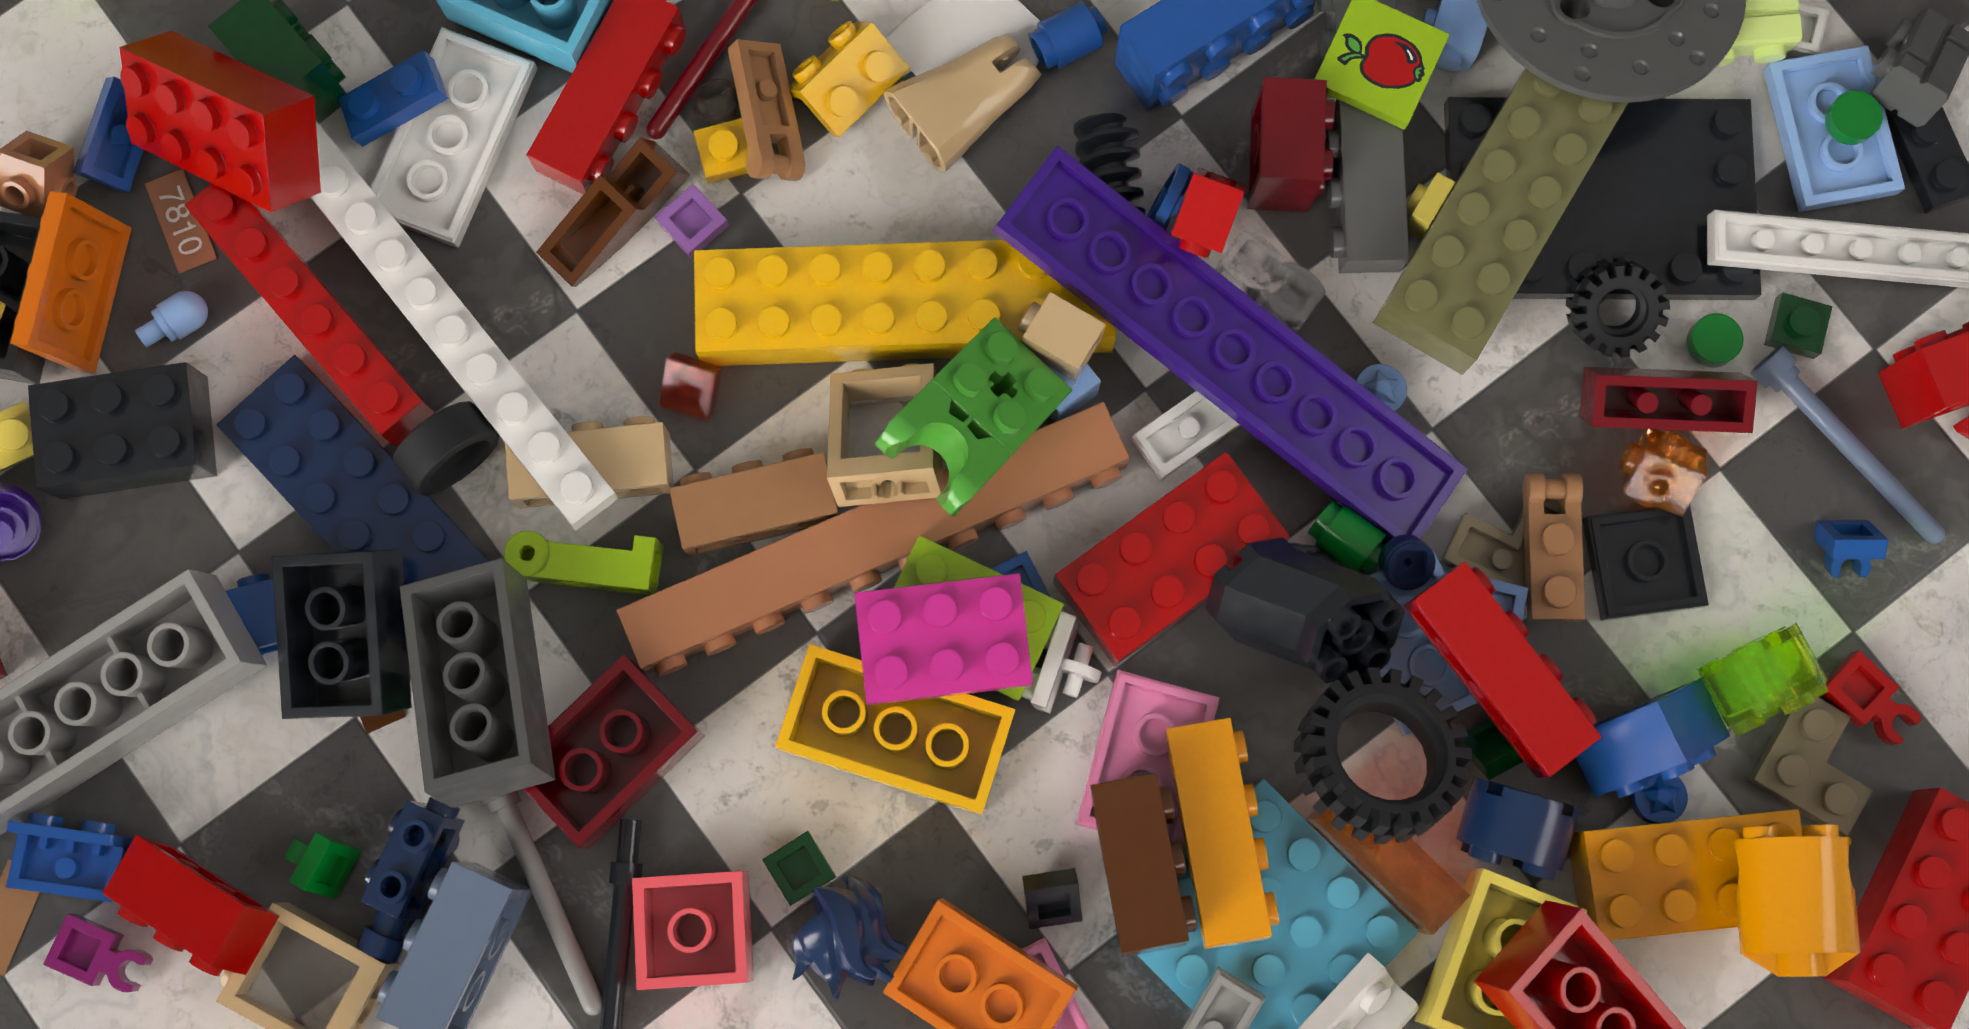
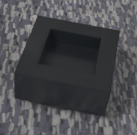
M1075 868L1022 876L1029 929L1082 921L1079 884Z

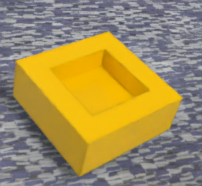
M742 118L693 131L708 184L748 174L746 170V157L749 151Z

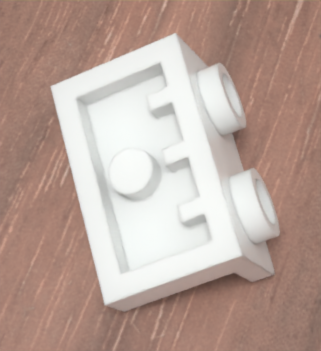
M1367 953L1298 1029H1402L1419 1010V1006L1413 998L1395 984L1386 968L1371 954Z

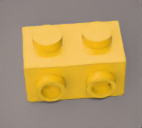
M845 22L828 38V42L831 44L830 47L818 58L815 55L807 58L792 73L795 80L789 85L791 96L793 98H800L834 137H840L884 94L886 89L890 88L910 69L872 22Z

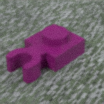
M67 914L43 965L90 986H99L106 974L109 983L116 990L135 992L139 991L141 985L127 978L125 973L127 965L131 961L139 965H151L153 957L143 950L119 951L117 949L124 936L123 934L78 914Z

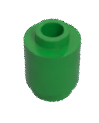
M1334 500L1324 509L1308 531V534L1317 540L1315 546L1330 555L1338 564L1356 572L1362 568L1368 574L1378 564L1380 552L1384 547L1381 543L1387 535L1348 506L1342 507Z

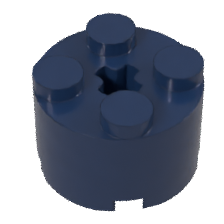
M1473 777L1456 839L1462 842L1460 851L1468 853L1470 857L1500 865L1502 857L1507 856L1514 859L1512 866L1522 869V872L1554 881L1556 870L1563 871L1580 807L1564 802H1556L1548 799V797Z

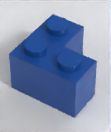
M1699 678L1660 694L1635 708L1594 724L1593 726L1602 737L1576 758L1595 797L1615 790L1618 798H1622L1648 787L1649 784L1646 778L1661 773L1663 780L1667 781L1695 769L1694 765L1716 756L1717 754L1713 746L1730 737V734L1703 679Z

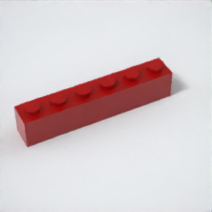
M212 183L184 205L384 439L397 448L413 429L435 414L432 408L257 205Z

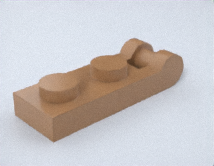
M737 39L727 49L749 151L746 157L747 173L751 178L768 179L774 174L778 175L781 180L798 181L805 172V157L781 44ZM772 143L777 144L779 154H774Z
M1526 473L1523 479L1522 493L1526 587L1529 588L1526 598L1527 622H1581L1586 619L1581 501L1583 498L1581 474L1563 473L1560 479L1545 478L1543 473ZM1545 499H1559L1560 514H1544Z

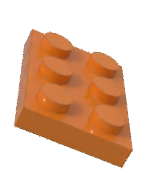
M49 191L45 210L40 221V230L32 261L28 267L27 280L19 311L15 318L10 344L74 371L95 374L132 228L68 193Z
M941 898L935 903L894 972V978L887 984L883 993L937 1029H1054L1079 986L944 898Z

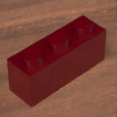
M1583 367L1579 418L1592 427L1753 433L1758 381L1738 372Z

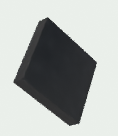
M1690 503L1593 515L1582 519L1601 621L1703 608L1709 605Z

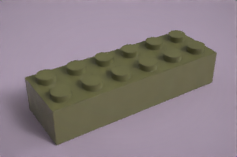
M1525 68L1372 323L1463 375L1480 356L1628 102H1609L1575 95L1540 79Z

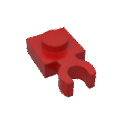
M1860 650L1851 652L1817 690L1837 709L1851 717L1850 721L1857 727L1864 726L1872 720L1878 738L1891 746L1899 745L1904 741L1901 735L1894 731L1892 726L1893 719L1896 716L1900 717L1908 726L1917 725L1922 721L1921 716L1913 707L1906 704H1896L1890 699L1899 686Z

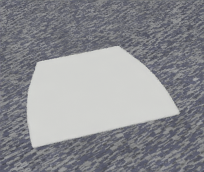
M931 0L906 18L886 37V40L910 67L909 70L917 76L946 64L993 38L1009 33L1020 47L1017 56L999 71L1002 73L1012 64L1026 57L1031 60L1035 67L1037 66L1039 60L1032 49L1028 34L1038 29L1037 23L1040 20L1019 0Z

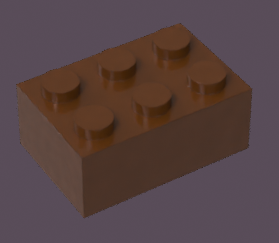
M1157 773L1090 785L1121 957L1186 946L1189 942L1188 933L1195 932L1197 921L1191 895L1183 897L1180 895L1177 878L1184 877L1186 866L1181 841H1170L1167 824L1174 823L1173 818H1175L1170 786H1159Z

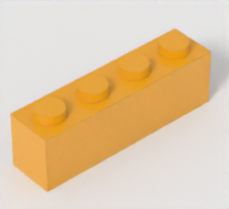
M1231 718L1167 728L1165 738L1204 949L1269 939L1272 936L1270 926L1279 924V914L1274 892L1264 893L1260 871L1269 870V863L1263 837L1253 838L1250 817L1258 816L1259 814L1253 783L1243 785L1240 763L1248 762L1244 733L1242 730L1233 732Z

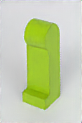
M528 530L514 534L507 541L504 549V560L527 580L532 582L650 596L658 591L664 545L655 537L635 535L633 550L629 551L550 542L541 534Z

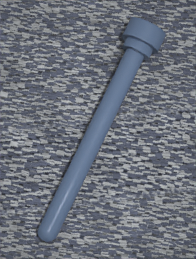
M1783 345L1772 351L1753 368L1750 373L1764 388L1771 386L1775 392L1782 390L1928 543L1937 544L1944 539V528L1797 376L1800 373V370L1794 365L1797 359Z

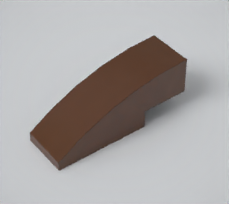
M640 137L608 176H598L536 253L572 287H577L619 251L664 206L690 174L655 141Z

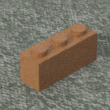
M803 448L785 453L782 456L783 461L763 466L761 460H753L731 467V474L712 478L711 473L702 472L681 478V485L669 488L683 551L688 557L801 531L839 515L836 500L827 480V460L824 452L814 454L812 448Z

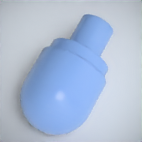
M191 291L177 292L156 305L157 308L151 311L154 319L137 328L135 332L146 347L151 346L166 336L171 342L178 338L181 340L204 325L208 317L207 304L197 293Z

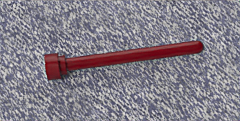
M733 0L648 122L646 132L650 138L658 140L665 136L758 0Z

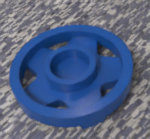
M1178 163L1172 170L1147 214L1150 219L1165 231L1178 213L1194 171L1181 163Z

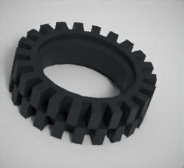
M1379 667L1368 668L1361 677L1357 670L1348 673L1341 681L1337 679L1321 694L1309 708L1308 713L1301 720L1297 729L1301 733L1294 740L1293 752H1300L1301 755L1294 762L1296 774H1307L1306 780L1300 785L1304 795L1307 796L1316 792L1320 798L1312 806L1321 816L1329 808L1336 814L1330 823L1334 828L1340 831L1347 824L1354 826L1351 837L1363 841L1372 833L1374 834V844H1386L1394 836L1396 843L1408 841L1415 834L1419 837L1427 832L1461 800L1465 793L1461 788L1469 782L1471 770L1463 767L1472 760L1471 748L1460 747V744L1468 737L1465 726L1452 729L1450 722L1459 715L1454 707L1450 705L1442 712L1436 707L1435 704L1443 696L1437 689L1433 688L1424 696L1419 692L1424 680L1413 675L1406 684L1400 683L1402 671L1390 669L1381 678ZM1362 712H1379L1392 716L1404 723L1416 735L1426 757L1427 774L1419 793L1402 800H1386L1373 796L1359 788L1347 775L1337 751V736L1344 720Z

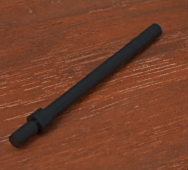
M620 819L616 862L611 861L609 883L614 884L600 1029H622L633 917L632 878H641L643 864L638 863L642 820Z

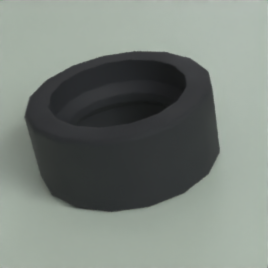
M471 401L458 402L440 410L413 429L396 449L393 464L416 493L422 496L435 494L449 488L475 470L492 453L498 444L499 434Z

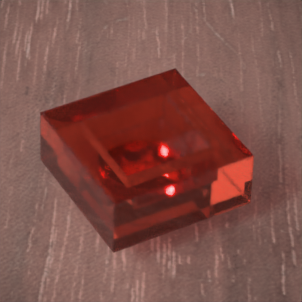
M677 352L672 353L666 360L659 405L708 420L715 412L723 367Z

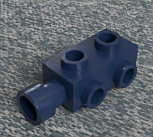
M430 796L427 804L407 800L404 807L394 815L388 828V836L390 838L381 858L371 865L365 878L366 890L360 902L377 909L378 912L372 925H365L356 944L359 950L384 961L393 963L398 961L405 940L402 937L409 921L421 919L427 904L432 901L428 898V892L434 878L444 868L449 855L459 845V833L465 820L457 817L460 811L459 807L451 808ZM443 830L446 834V842L438 849L436 843ZM419 881H421L423 892L416 899L413 894Z

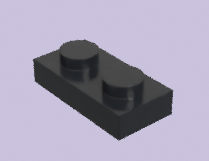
M1943 107L1924 126L1920 127L1914 126L1898 115L1890 118L1888 124L1893 142L1925 214L1969 199V164Z

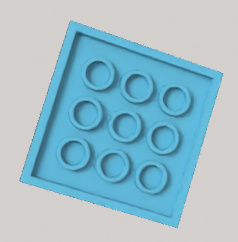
M1261 779L1254 786L1259 815L1250 817L1253 838L1263 837L1267 851L1269 870L1260 871L1264 893L1274 892L1278 908L1279 924L1270 926L1272 936L1269 939L1204 949L1189 863L1186 856L1184 858L1186 873H1184V877L1177 878L1181 897L1189 895L1192 897L1197 929H1195V932L1188 933L1189 942L1186 946L1138 954L1137 956L1191 1010H1193L1219 966L1266 995L1265 1001L1248 1029H1298L1367 953L1371 954L1386 967L1419 931L1265 779Z

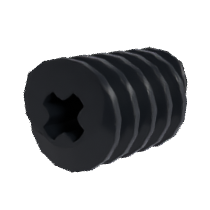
M1100 113L1078 120L1074 123L1073 130L1074 135L1079 139L1075 144V154L1081 159L1079 163L1127 201L1131 202L1144 196V189L1129 186L1128 182L1141 178L1142 170L1138 167L1127 166L1128 162L1140 158V150L1134 147H1125V143L1138 139V130L1123 127L1127 117L1118 113ZM1136 207L1146 215V210L1144 208Z

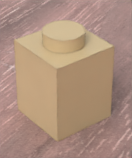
M1050 292L1042 306L1036 302L1032 303L1024 315L1018 330L1024 333L1022 343L1042 362L1072 380L1077 381L1102 340L1106 324Z

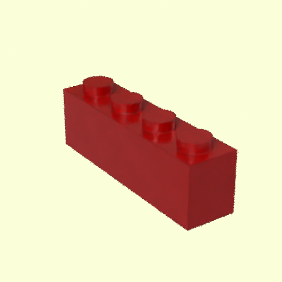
M614 0L526 154L537 172L583 195L599 175L608 176L611 173L614 165L612 156L620 142L626 143L633 135L638 123V115L636 113L644 99L650 100L657 92L662 80V72L660 71L669 55L672 57L676 56L684 43L686 29H684L685 25L679 7L665 0Z
M1463 562L1452 568L1407 602L1404 608L1536 778L1551 777L1602 737L1593 726L1597 723L1596 717L1580 698L1574 697L1572 699L1559 682L1563 679V676L1556 664L1543 653L1538 655L1525 638L1529 633L1520 618L1510 610L1504 612L1493 598L1492 594L1495 593V589L1489 578L1479 568L1473 567L1471 569L1466 562Z

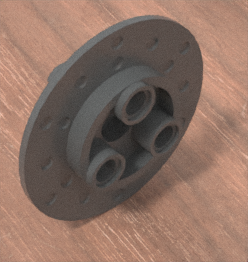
M1477 0L1481 14L1491 33L1512 58L1528 71L1553 86L1575 95L1595 100L1629 103L1650 101L1679 93L1708 76L1721 63L1733 46L1740 32L1746 8V0Z

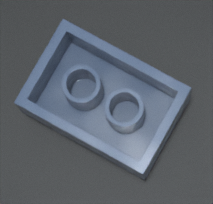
M452 862L449 869L442 868L430 886L428 898L433 900L424 920L417 919L406 935L403 950L408 951L399 971H391L379 991L377 1001L383 1004L376 1018L399 1029H467L532 895L531 889L477 863Z

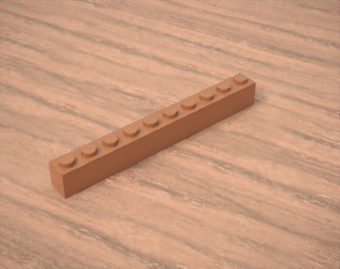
M1102 402L1036 430L955 517L947 513L938 504L937 498L861 505L619 608L616 611L640 669L648 674L656 671L658 677L665 676L687 666L685 658L704 649L707 656L733 647L736 645L735 636L753 628L756 635L778 628L785 623L783 615L803 608L805 614L812 613L834 602L832 594L849 587L852 588L853 593H857L882 582L881 573L900 566L901 571L903 570L919 535L943 547L948 545L952 551L959 550L979 540L977 532L995 524L998 531L1008 529L1027 519L1025 511L1044 504L1046 510H1051L1075 498L1074 490L1088 484H1092L1094 490H1097L1120 480L1123 477L1120 471L1127 467L1130 458L1105 403ZM948 468L943 470V490L948 482Z

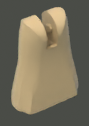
M1009 33L993 38L946 64L885 90L884 96L893 117L911 138L917 135V146L936 170L941 172L947 171L996 119L1032 88L1042 75L1028 57L1015 62L1002 73L999 72L1017 56L1020 47Z

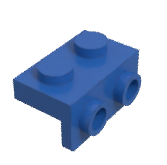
M29 813L27 823L8 821L6 832L18 834L6 888L114 902L102 894L133 841V838L116 836L117 825L83 820L81 830L62 828L63 817Z

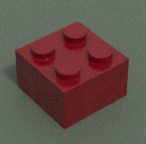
M1280 77L1263 78L1251 111L1247 209L1308 212L1315 197L1323 195L1325 180L1331 179L1333 170V149L1325 148L1326 130H1332L1335 115L1334 99L1326 98L1327 80Z

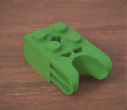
M994 317L887 424L879 437L874 441V444L886 456L892 459L904 449L917 445L930 447L938 452L946 461L949 477L945 489L940 493L936 501L947 513L955 517L1073 390Z

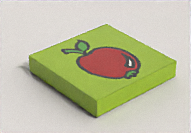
M1351 0L1315 79L1327 80V95L1405 130L1450 34L1376 0Z

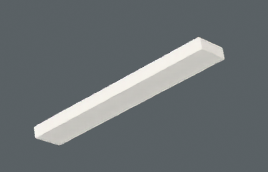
M1714 210L1707 215V265L1969 288V233Z

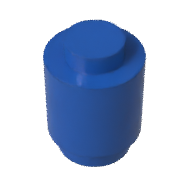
M1080 1L1038 22V29L1030 32L1028 36L1032 49L1043 68L1047 70L1056 66L1061 69L1102 48V36L1107 34V27L1102 15L1095 6L1088 8L1085 3Z

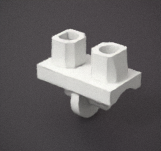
M1064 612L1060 613L1059 619H1057L1044 647V650L1048 651L1042 669L1034 668L1032 672L1033 685L1025 687L1022 694L1023 698L1031 700L1030 703L1035 709L1049 714L1051 713L1064 673L1068 677L1062 693L1075 698L1078 697L1083 680L1098 683L1102 673L1088 666L1094 649L1092 646L1079 643L1074 659H1069L1080 626L1076 622L1077 617Z

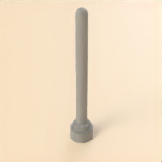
M520 790L480 800L482 807L488 805L491 814L497 813L583 1010L588 1015H598L602 1011L603 998L517 803L522 801L518 794Z

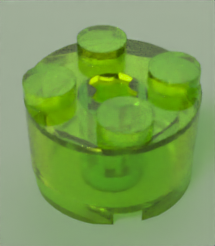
M1797 622L1763 635L1731 650L1732 652L1728 653L1726 657L1720 660L1715 658L1697 668L1727 727H1732L1736 736L1766 723V719L1781 712L1778 708L1779 706L1784 715H1787L1815 702L1814 698L1829 691L1825 684L1828 679Z

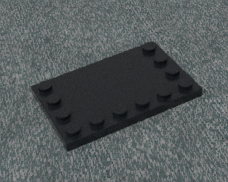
M1506 97L1447 98L1444 103L1447 178L1455 183L1457 182L1505 102ZM1655 99L1642 102H1628L1513 299H1566V297H1573L1575 292L1570 289V286L1574 280L1580 283L1585 278L1580 273L1582 270L1588 267L1593 271L1598 268L1596 265L1597 261L1605 259L1612 263L1613 258H1623L1627 262L1632 260L1653 273L1667 290L1663 296L1668 300H1756L1762 295L1760 269L1707 265V215L1714 210L1757 214L1751 99ZM1615 289L1607 293L1603 299L1635 300V297L1630 290Z

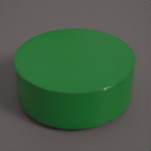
M1852 90L1841 94L1830 104L1825 114V125L1829 134L1838 142L1846 145H1858L1867 141L1879 130L1883 120L1882 109L1878 101L1872 95L1859 90Z
M1713 313L1702 317L1690 328L1686 343L1690 355L1696 362L1703 366L1714 368L1723 366L1733 360L1740 353L1744 338L1740 326L1734 319L1724 314Z

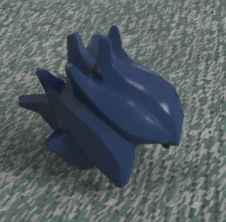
M844 874L842 877V881L846 883L847 890L836 887L815 886L813 892L816 896L811 901L817 915L805 923L790 942L795 961L792 980L800 977L811 967L828 983L832 998L835 1000L839 999L842 985L847 977L869 986H874L876 978L890 983L894 975L881 962L889 963L891 960L900 959L902 956L900 952H907V944L893 939L889 934L882 896L878 890L864 878Z

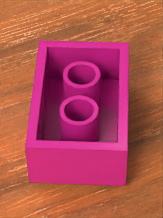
M1020 574L854 593L866 703L868 705L1029 687L1033 685Z

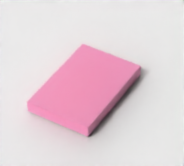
M1117 670L1076 824L1097 830L1090 785L1157 773L1159 786H1170L1174 804V823L1167 824L1170 841L1180 840L1182 845L1184 836L1165 738L1166 729L1214 721L1220 698Z

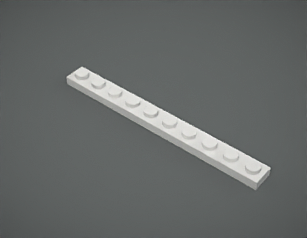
M316 121L321 193L311 196V199L573 529L577 531L618 499L617 495Z

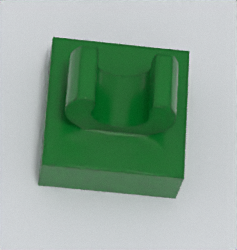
M317 832L309 845L294 837L284 855V858L298 865L289 882L304 891L336 899L361 850L345 841Z

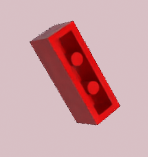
M1198 168L1193 173L1171 233L1172 236L1181 238L1178 247L1205 258H1209L1211 250L1222 253L1243 198L1246 184Z
M136 835L102 894L121 906L117 912L119 916L141 927H148L150 925L156 929L153 938L157 942L176 951L183 952L184 949L192 954L189 963L213 976H220L223 970L246 975L280 916L175 847Z

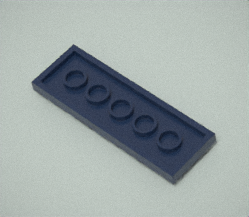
M295 354L216 424L334 552L402 549L404 585L490 561L429 495L422 496L415 492L393 464V457Z

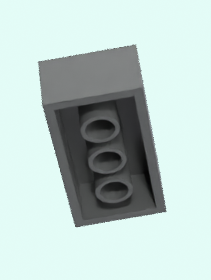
M503 558L400 586L424 792L454 808L556 780L527 579Z

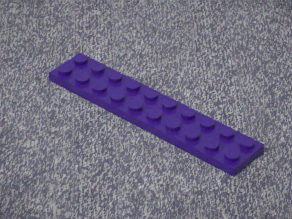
M1058 145L992 229L1004 241L1343 506H1348L1387 534L1385 539L1388 541L1403 534L1414 535L1421 539L1467 471L1465 466L1195 254L1180 249L1178 247L1180 242Z

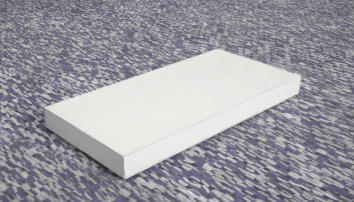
M442 27L429 55L435 60L449 99L396 128L370 188L401 227L459 248L538 67L534 61Z

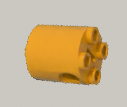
M1838 825L1802 826V836L1779 837L1778 826L1743 827V839L1732 840V846L1736 851L1739 867L1736 903L1740 954L1778 977L1827 976L1859 954L1860 943L1856 895L1848 866L1851 838L1839 836Z

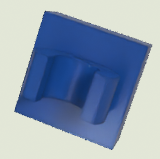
M1817 520L1814 540L1826 552L1823 564L1826 571L1832 577L1840 576V567L1847 559H1854L1852 570L1859 577H1867L1871 569L1870 559L1886 558L1888 539L1869 520Z

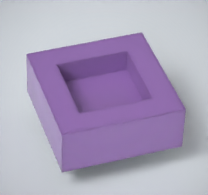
M694 184L655 216L657 223L690 259L694 257V250L704 249L729 227L727 219Z

